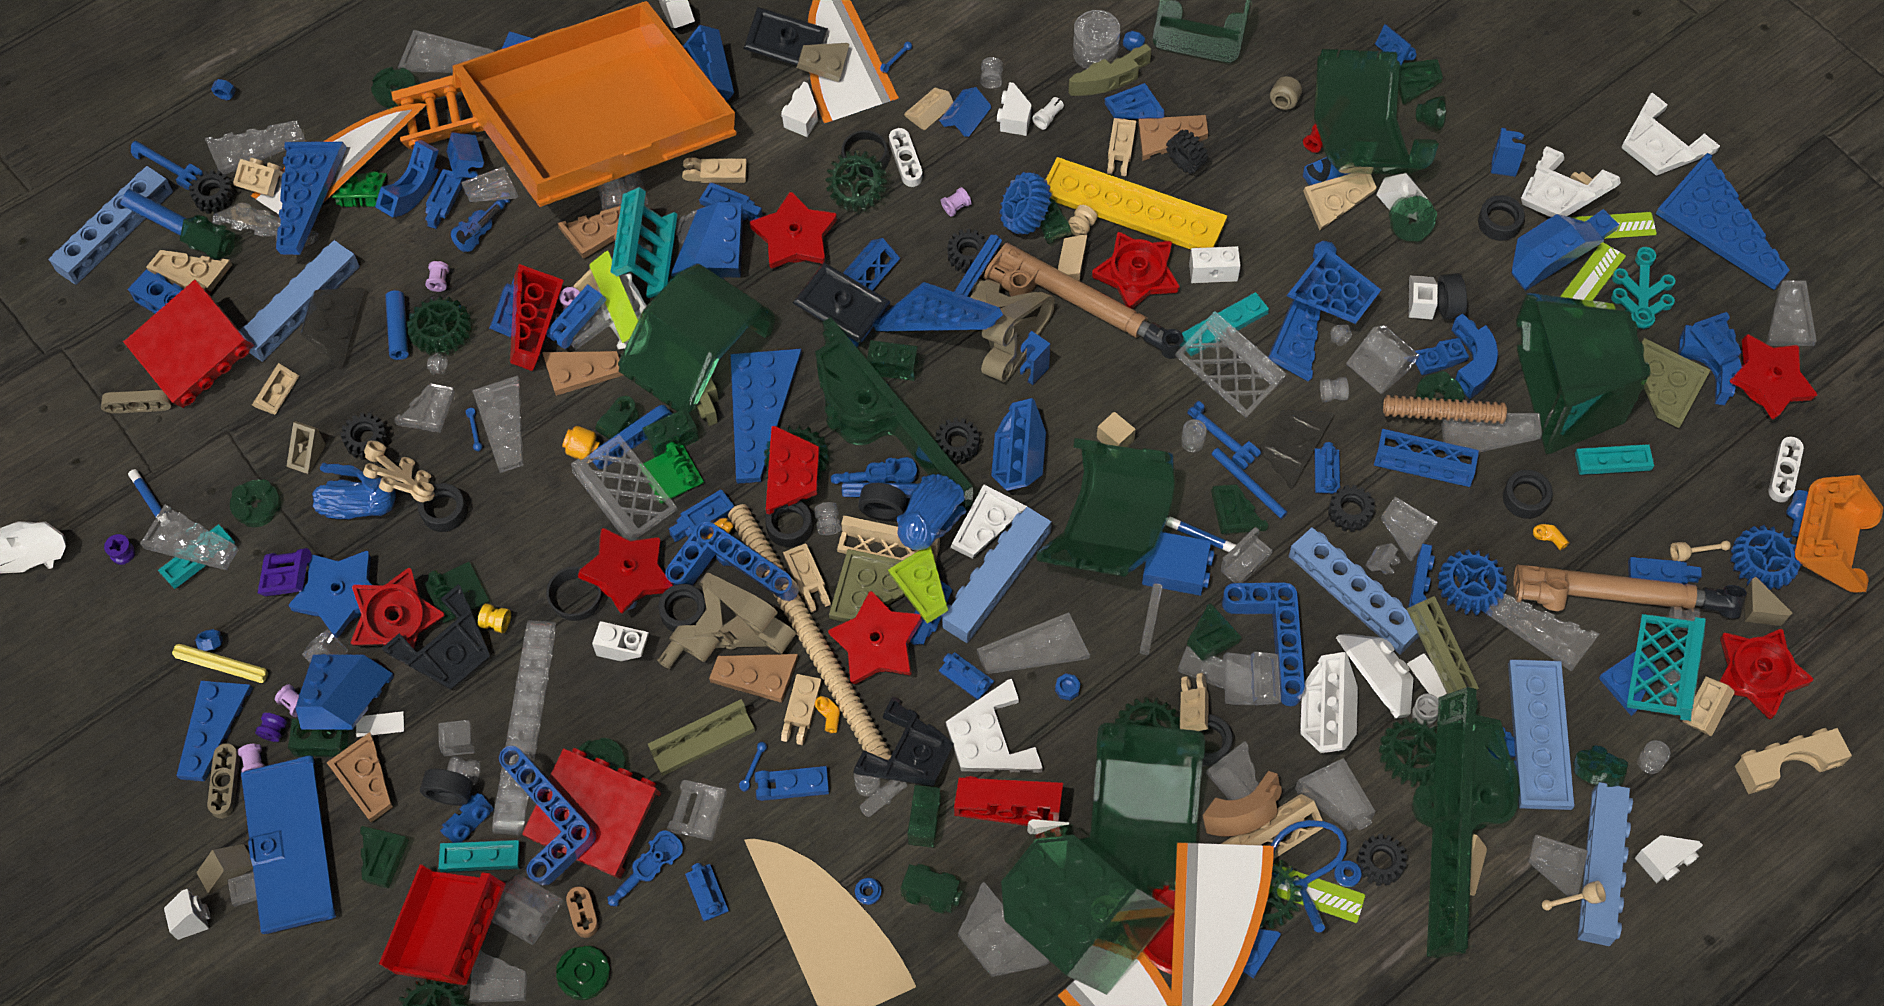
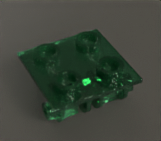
M470 562L462 564L444 574L438 573L436 570L432 571L428 575V581L424 583L435 607L444 613L443 623L456 617L444 605L441 598L458 584L461 586L471 610L489 602Z

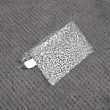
M1257 527L1250 531L1223 558L1220 571L1234 583H1243L1272 555L1273 550L1258 539L1260 530Z

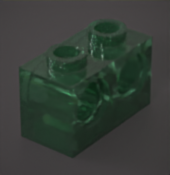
M870 340L867 356L868 375L915 380L918 364L917 346Z
M686 408L642 428L646 443L654 458L666 453V445L670 442L686 447L699 441L696 425Z
M292 719L288 748L295 757H335L347 748L349 730L301 729L299 719ZM311 732L308 738L302 739L305 733ZM337 732L335 737L327 739L331 733Z
M914 786L907 834L908 845L934 848L941 803V788Z

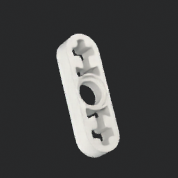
M902 128L894 129L889 134V143L902 181L909 187L918 186L922 182V169L909 133ZM896 138L903 140L902 147H900L899 141ZM909 154L912 158L908 161H903L900 159V156ZM909 168H912L913 175L916 177L909 175Z
M1795 437L1783 439L1777 450L1768 490L1770 497L1777 502H1786L1795 490L1804 449L1802 442ZM1788 446H1791L1792 451H1794L1790 457H1787L1789 452ZM1780 465L1789 466L1792 469V473H1783L1780 470ZM1782 481L1785 482L1783 487L1784 493H1781L1778 488Z

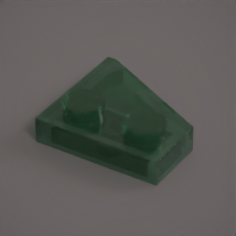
M1438 59L1402 63V65L1394 64L1393 67L1402 104L1410 102L1441 83L1443 78Z
M1237 485L1213 486L1211 494L1221 534L1267 530L1268 523L1266 520L1262 521L1254 512V505L1244 497V493Z
M1210 603L1207 605L1186 644L1204 661L1238 644L1242 637Z
M361 826L360 834L363 836V848H361V858L363 860V866L361 867L362 880L365 883L389 889L409 840L405 836Z

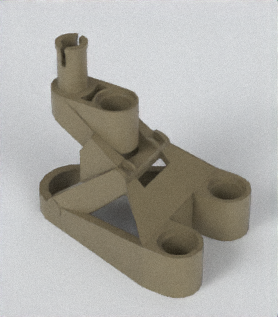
M978 279L971 290L974 293L970 298L997 307H1003L1000 309L1003 315L997 320L995 325L982 330V337L989 340L991 351L986 355L981 371L985 375L1006 382L1027 354V348L1026 351L1021 353V345L1028 338V334L1033 331L1040 335L1048 324L1054 310V298L1044 292H1031L1008 297L1000 293V283L990 279L985 281ZM1041 306L1040 312L1037 317L1034 316L1022 319L1026 315H1028L1029 313H1031L1032 311Z
M706 573L699 584L703 588L707 610L696 625H683L675 629L669 638L671 643L657 659V662L670 670L683 650L706 662L715 648L725 647L727 649H735L736 647H768L782 654L796 635V632L775 618L778 612L764 600L717 576Z

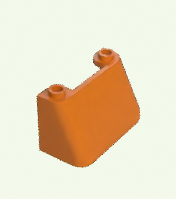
M1860 475L1821 478L1811 484L1795 549V557L1802 566L1849 592H1866L1868 576L1865 571L1857 568L1852 569L1860 529H1869L1876 526L1882 518L1884 508Z

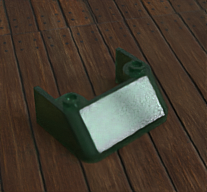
M1160 0L1153 33V43L1157 48L1227 63L1233 62L1238 58L1241 51L1252 0H1246L1243 13L1234 12L1230 14L1225 21L1224 27L1182 19L1183 7L1179 1Z

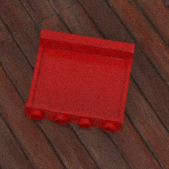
M196 279L123 341L172 403L182 408L192 404L196 396L203 390L210 388L220 375L227 373L236 361L247 356L250 349L255 346L243 336L209 295L210 291Z
M563 748L549 780L596 832L595 842L577 860L621 879L625 871L622 865L655 795L660 796L661 792L655 788L656 783L642 777L641 781L632 778L633 773L625 769L619 768L618 771L610 769V764L604 760L596 758L595 761L586 758L587 754L576 748L568 751ZM548 791L543 795L544 803L551 800L552 791ZM536 804L522 835L534 842L547 846L561 831ZM568 809L561 812L559 816L560 821H565L569 817ZM582 828L577 832V840H582L586 836V828ZM561 847L557 852L566 855L567 848Z
M419 865L379 965L399 975L466 986L506 884L490 873L482 872L480 877L433 872L424 865Z

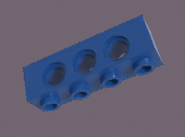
M147 269L128 288L134 301L154 314L183 290L175 283L173 285L168 283L161 274H153Z

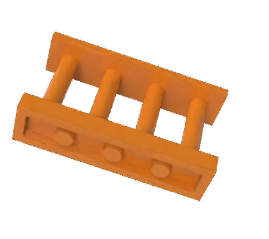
M453 75L391 92L393 101L398 106L421 102L427 104L430 129L418 132L414 116L407 123L409 135L400 137L401 142L408 149H413L415 141L419 140L429 144L450 138L451 133L466 134L473 131H485L474 114L473 118L460 120L456 94L462 91L461 88L456 89L452 84ZM446 96L452 123L439 127L434 101L436 98Z

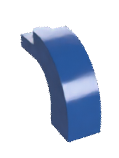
M422 140L415 141L411 159L405 173L395 183L380 188L375 207L392 218L412 210L427 194L436 178L438 169L434 165L439 150Z
M1461 314L1455 318L1451 331L1470 350L1473 360L1458 370L1454 383L1471 399L1488 384L1497 362L1498 350L1495 338L1486 325L1478 330L1472 320Z
M1686 325L1679 337L1678 354L1687 359L1700 361L1712 370L1716 379L1715 404L1725 405L1729 397H1733L1736 385L1730 383L1729 380L1741 368L1740 359L1737 357L1735 360L1720 365L1692 332V326Z

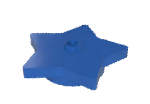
M364 551L341 561L312 555L309 562L308 583L290 602V609L294 612L319 616L333 636L338 638L350 621L361 615L352 586L371 585L369 582L371 561L369 552Z

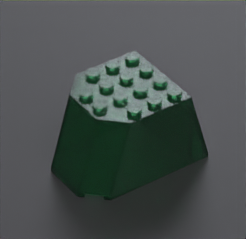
M1533 293L1526 294L1516 318V326L1521 327V344L1517 345V353L1545 453L1552 454L1624 424L1651 373L1650 366L1645 362L1643 356V343L1638 340L1637 324L1632 320L1630 311L1614 303Z
M1073 824L1035 828L1002 871L1001 885L1004 921L1066 976L1108 995L1175 912L1174 909Z

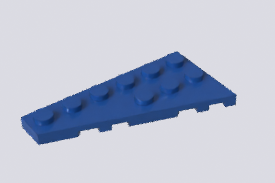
M343 141L285 142L286 156L283 157L285 172L282 174L280 194L282 209L279 210L281 223L277 230L276 249L280 254H301L347 149Z
M923 282L877 319L873 326L876 331L986 330L995 325L1003 313L997 306Z
M801 349L731 354L737 484L762 481L769 459L771 426L778 427V424H780L790 393L789 389L796 374V367L802 355Z

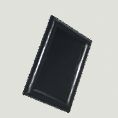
M757 7L743 49L797 66L803 45L824 44L828 28Z
M825 262L793 301L794 305L858 343L861 342L890 303L888 299Z

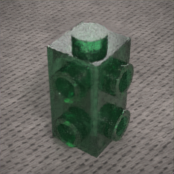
M195 215L183 220L180 241L188 244V247L207 253V256L210 258L220 259L223 256L231 255L234 249L236 233L227 230V227L222 224L208 221V218L205 216Z
M909 864L900 888L901 896L904 897L905 901L914 905H919V903L928 905L931 910L937 913H944L945 911L951 913L954 905L959 906L963 891L960 890V881L956 880L954 875L945 872L941 874L932 872L931 868L922 864H917L916 866Z

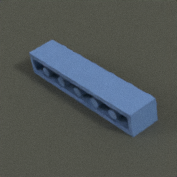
M335 240L329 246H326L312 262L306 265L305 269L297 277L293 278L280 293L273 297L272 301L264 309H261L247 325L240 329L243 336L255 345L250 349L249 353L263 362L360 267L355 255Z
M1026 507L1022 513L1018 512L1012 521V527L1009 531L1005 530L998 539L999 544L994 550L990 549L984 558V564L981 568L977 567L970 576L971 581L966 587L962 586L959 589L955 602L952 606L949 604L947 606L948 611L941 615L945 630L966 643L970 641L1051 533V521L1029 507Z
M1598 782L1592 790L1582 891L1586 884L1600 881L1605 889L1606 900L1601 903L1591 904L1584 898L1581 899L1577 940L1610 946L1616 938L1619 939L1622 924L1618 922V914L1622 912L1624 898L1620 897V892L1626 882V872H1622L1623 863H1626L1628 858V847H1625V838L1629 837L1631 828L1630 822H1627V814L1631 813L1633 798H1629L1630 788Z

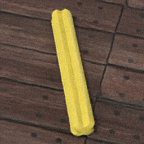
M176 644L172 652L177 659L259 683H264L268 676L265 668L183 644Z

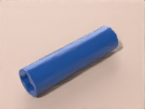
M131 189L126 191L120 205L184 238L193 225V221Z
M390 291L385 295L389 356L392 359L401 360L409 355L405 296L401 291Z

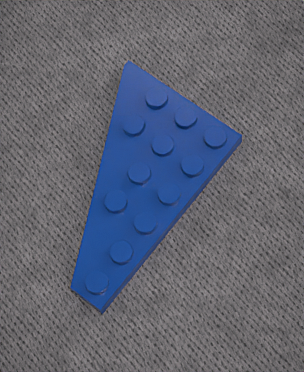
M1707 153L1662 203L1656 214L1775 290L1790 270L1785 262L1779 258L1776 249L1770 247L1765 239L1766 235L1757 221L1752 218L1748 208L1745 209L1738 200L1739 195L1731 183L1725 179V174L1722 170L1717 169L1711 160L1712 155Z

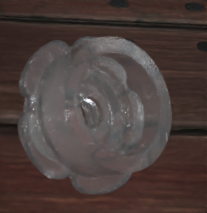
M1340 324L1335 326L1330 332L1331 342L1333 344L1336 343L1338 346L1346 344L1352 337L1349 326Z
M437 352L429 357L427 368L431 374L436 376L437 374L443 375L446 372L448 366L446 356H442L441 353Z

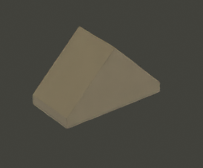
M297 421L293 422L287 467L307 474L312 471L326 446L318 428Z
M1757 577L1751 580L1745 589L1747 592L1745 599V622L1777 626L1785 624L1792 615V612Z
M244 844L212 850L196 872L209 895L253 869L250 853Z

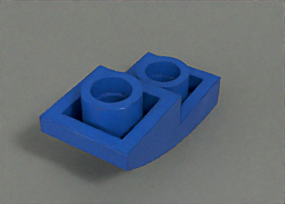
M1460 338L1440 341L1436 347L1417 350L1412 355L1421 375L1447 369L1469 358Z

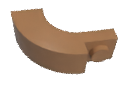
M1268 771L1256 789L1244 798L1237 800L1215 798L1203 814L1207 834L1237 836L1255 831L1270 822L1278 813L1276 801L1280 798L1282 792L1278 774Z

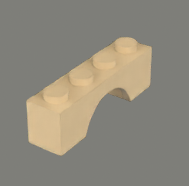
M1823 728L1812 733L1810 737L1804 738L1803 735L1790 739L1787 744L1780 745V743H1774L1767 746L1761 752H1756V750L1748 751L1741 755V759L1735 765V768L1748 794L1773 787L1780 779V767L1783 762L1799 760L1810 764L1819 772H1823L1844 765L1852 755L1838 728L1829 731Z

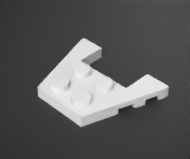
M1651 93L1626 137L1622 149L1655 175L1699 160L1707 153L1712 155L1718 151L1720 145L1706 134H1703L1694 143L1687 146L1658 123L1655 118L1666 110L1667 104Z
M1546 147L1541 161H1538L1536 165L1537 170L1534 176L1530 178L1521 201L1522 205L1550 217L1556 214L1568 216L1617 187L1621 183L1620 177L1602 170L1588 185H1585L1555 172L1554 170L1563 162L1564 155L1562 152Z
M1012 679L1007 680L946 721V727L950 739L954 743L953 748L961 771L994 772V770H1010V772H1042L1043 768L1035 747L1009 754L994 711L1019 703Z

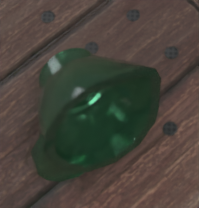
M1444 96L1434 97L1427 100L1424 104L1417 105V122H1424L1426 126L1433 129L1441 130L1443 128L1446 118V100Z

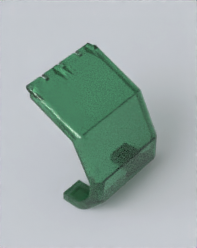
M1322 49L1320 56L1317 57L1314 120L1326 157L1331 164L1341 173L1356 174L1406 173L1408 175L1430 166L1435 158L1439 143L1433 139H1414L1409 155L1396 119L1400 68L1397 52L1381 51L1377 58L1379 51L1361 50L1359 53L1358 50H1340L1337 56L1338 49Z
M695 263L676 274L643 309L619 359L618 372L631 381L635 377V383L649 393L653 392V396L665 404L670 405L671 401V408L685 417L695 409L719 359L748 327L764 338L771 335L775 322L774 313L770 308L712 270Z
M1075 438L1073 448L1082 451L1084 474L1081 490L1064 532L1037 551V561L1125 577L1149 559L1157 548L1172 508L1176 486L1173 454L1166 451L1146 448L1141 450Z
M1118 723L1101 724L1097 734V758L1087 876L1091 878V883L1110 884V880H1115V885L1136 887L1137 883H1142V888L1163 889V886L1167 885L1169 890L1175 891L1177 843H1196L1205 736L1196 730Z

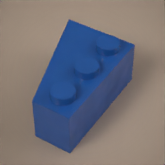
M699 25L683 47L727 102L733 95L734 90L720 32L718 29Z

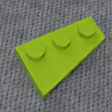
M931 546L919 550L888 569L892 579L927 624L948 611Z

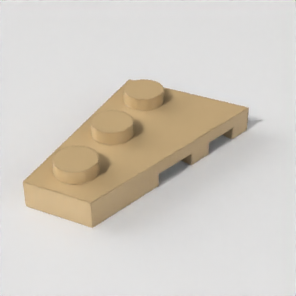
M1369 169L1307 186L1303 192L1318 228L1322 230L1373 194L1377 188Z
M160 250L146 268L153 274H161L168 282L175 283L183 289L196 279L211 292L232 266V263L228 259L218 261L211 260L210 257L206 256L197 258L190 257L185 253Z

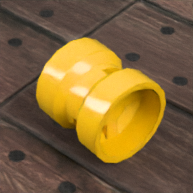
M485 603L478 616V626L484 629L491 627L496 632L505 633L510 623L511 611L506 608L495 609L494 605Z

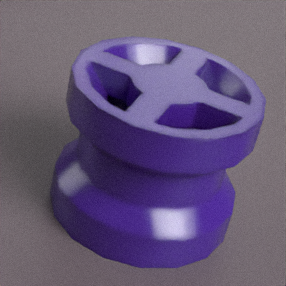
M116 534L106 540L104 545L105 552L114 563L123 565L130 562L135 556L133 545L124 535Z
M263 713L261 717L262 724L257 727L255 734L265 740L279 742L281 729L285 728L287 721L278 715Z

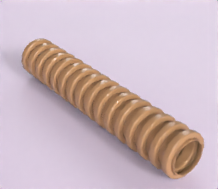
M1386 395L1383 413L1386 417L1392 414L1393 417L1400 415L1401 418L1407 415L1408 418L1415 416L1416 419L1422 416L1423 419L1430 417L1431 420L1437 417L1438 420L1445 418L1446 421L1453 418L1454 421L1461 419L1462 422L1468 419L1469 422L1476 420L1477 423H1480L1483 420L1484 423L1491 421L1492 424H1495L1498 421L1499 424H1503L1506 420L1507 407L1504 402L1498 405L1497 402L1490 404L1489 401L1483 404L1482 401L1475 403L1474 400L1468 403L1466 400L1459 402L1458 399H1455L1453 402L1451 399L1444 401L1443 398L1437 401L1436 398L1429 400L1428 397L1422 400L1421 397L1413 399V396H1410L1407 399L1405 396L1398 398L1397 395H1394L1392 398L1390 395Z

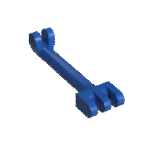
M134 141L131 144V154L136 159H140L144 155L178 175L176 178L177 184L189 190V185L192 186L188 181L191 182L192 179L197 181L194 175H203L202 170L192 164H189L184 169L138 141Z
M1197 401L1194 407L1188 410V415L1234 451L1235 454L1232 457V461L1241 469H1246L1248 463H1252L1255 460L1253 456L1258 457L1261 451L1250 441L1244 446L1240 445L1202 414L1204 405Z

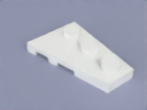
M983 485L952 542L951 548L973 559L1012 523L1018 512L1022 513L1027 506Z

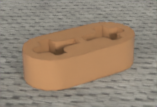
M574 887L566 896L570 917L576 933L580 937L588 938L593 936L599 927L596 912L588 890L584 887ZM577 895L585 898L582 900V909H579L577 903L573 902L576 900ZM583 915H586L589 922H593L589 924V929L587 930L579 927L583 924L581 917Z

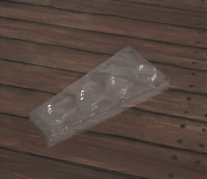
M297 120L270 125L264 130H256L254 128L246 130L247 133L234 135L233 133L224 134L222 138H205L217 168L222 174H228L237 170L240 159L250 161V158L263 160L285 151V142H306Z
M238 203L214 214L212 223L221 225L222 222L232 224V229L240 231L243 228L255 230L254 234L259 236L276 235L277 240V230L281 219L270 215L268 211L254 209L247 203ZM311 230L304 247L317 242L319 233Z
M166 504L140 543L147 550L227 570L238 552L237 547L233 543L214 532H209L202 525L192 522L185 515L175 512Z
M1070 613L977 649L978 657L986 674L1090 658V654Z

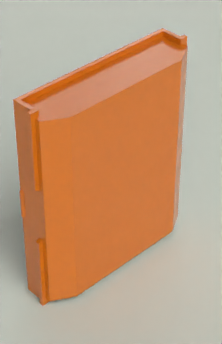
M647 1L567 28H561L537 38L452 66V84L456 89L461 88L471 112L539 207L736 135L734 130L735 112Z

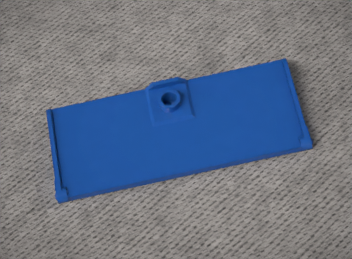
M305 756L242 772L241 777L249 833L248 844L250 859L253 865L261 933L269 934L335 918L336 914L327 861L314 757Z

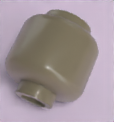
M1285 76L1279 78L1270 92L1271 102L1279 109H1292L1296 106L1302 94L1301 84L1292 77Z

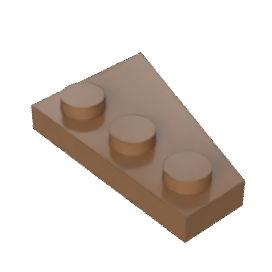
M617 351L542 352L556 396L624 375Z

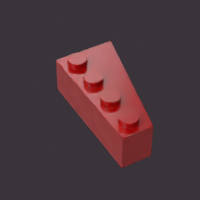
M521 264L518 265L514 276L510 363L533 371L564 280Z
M973 776L959 778L954 804V816L1028 826V822L1032 819L1059 822L1063 783L979 779Z

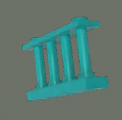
M639 187L624 193L622 196L610 272L615 276L632 272L648 283L646 296L651 298L665 293L667 289L678 214L673 212L663 217L656 214L644 205L646 191ZM642 215L657 225L656 234L641 224ZM639 234L654 244L653 254L638 244ZM636 254L651 263L650 273L635 264Z

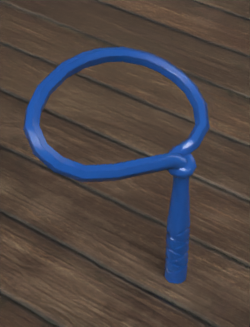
M1305 820L1287 826L1272 841L1271 846H1274L1272 876L1280 884L1294 886L1295 890L1300 892L1305 910L1314 930L1322 932L1325 926L1306 889L1308 883L1331 871L1342 862L1347 851V840L1342 830L1334 824L1325 821ZM1315 826L1332 830L1338 835L1341 841L1340 851L1337 857L1325 867L1303 879L1288 880L1282 878L1277 873L1274 866L1275 850L1283 837L1291 831L1302 827Z

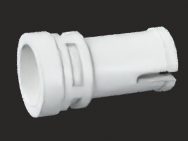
M1053 97L1044 109H1040L1032 117L1034 124L1038 128L1046 129L1053 121V117L1064 108L1061 100L1057 105L1055 104L1059 98Z

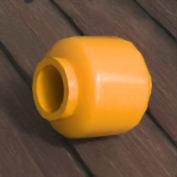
M575 426L572 430L568 429L562 447L565 448V453L568 456L586 461L594 450L599 447L600 442L596 441L597 435L594 431Z

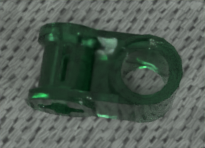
M1049 198L1051 204L1048 205L1047 210L1050 213L1045 214V220L1041 221L1040 228L1047 243L1052 244L1054 240L1061 237H1070L1071 229L1056 201Z
M629 396L617 398L609 410L598 420L595 431L610 440L636 422L638 411L635 408L634 400Z

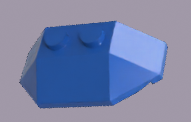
M1556 214L1518 238L1511 274L1526 291L1604 242V239L1589 222Z
M1032 398L1012 403L1009 407L1010 411L1003 418L995 433L991 476L1007 491L1028 486L1043 475L1046 431L1035 400Z

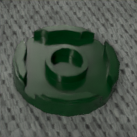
M592 946L569 949L560 958L556 967L558 986L567 996L575 1000H588L596 997L605 989L610 979V967L607 958L600 950Z

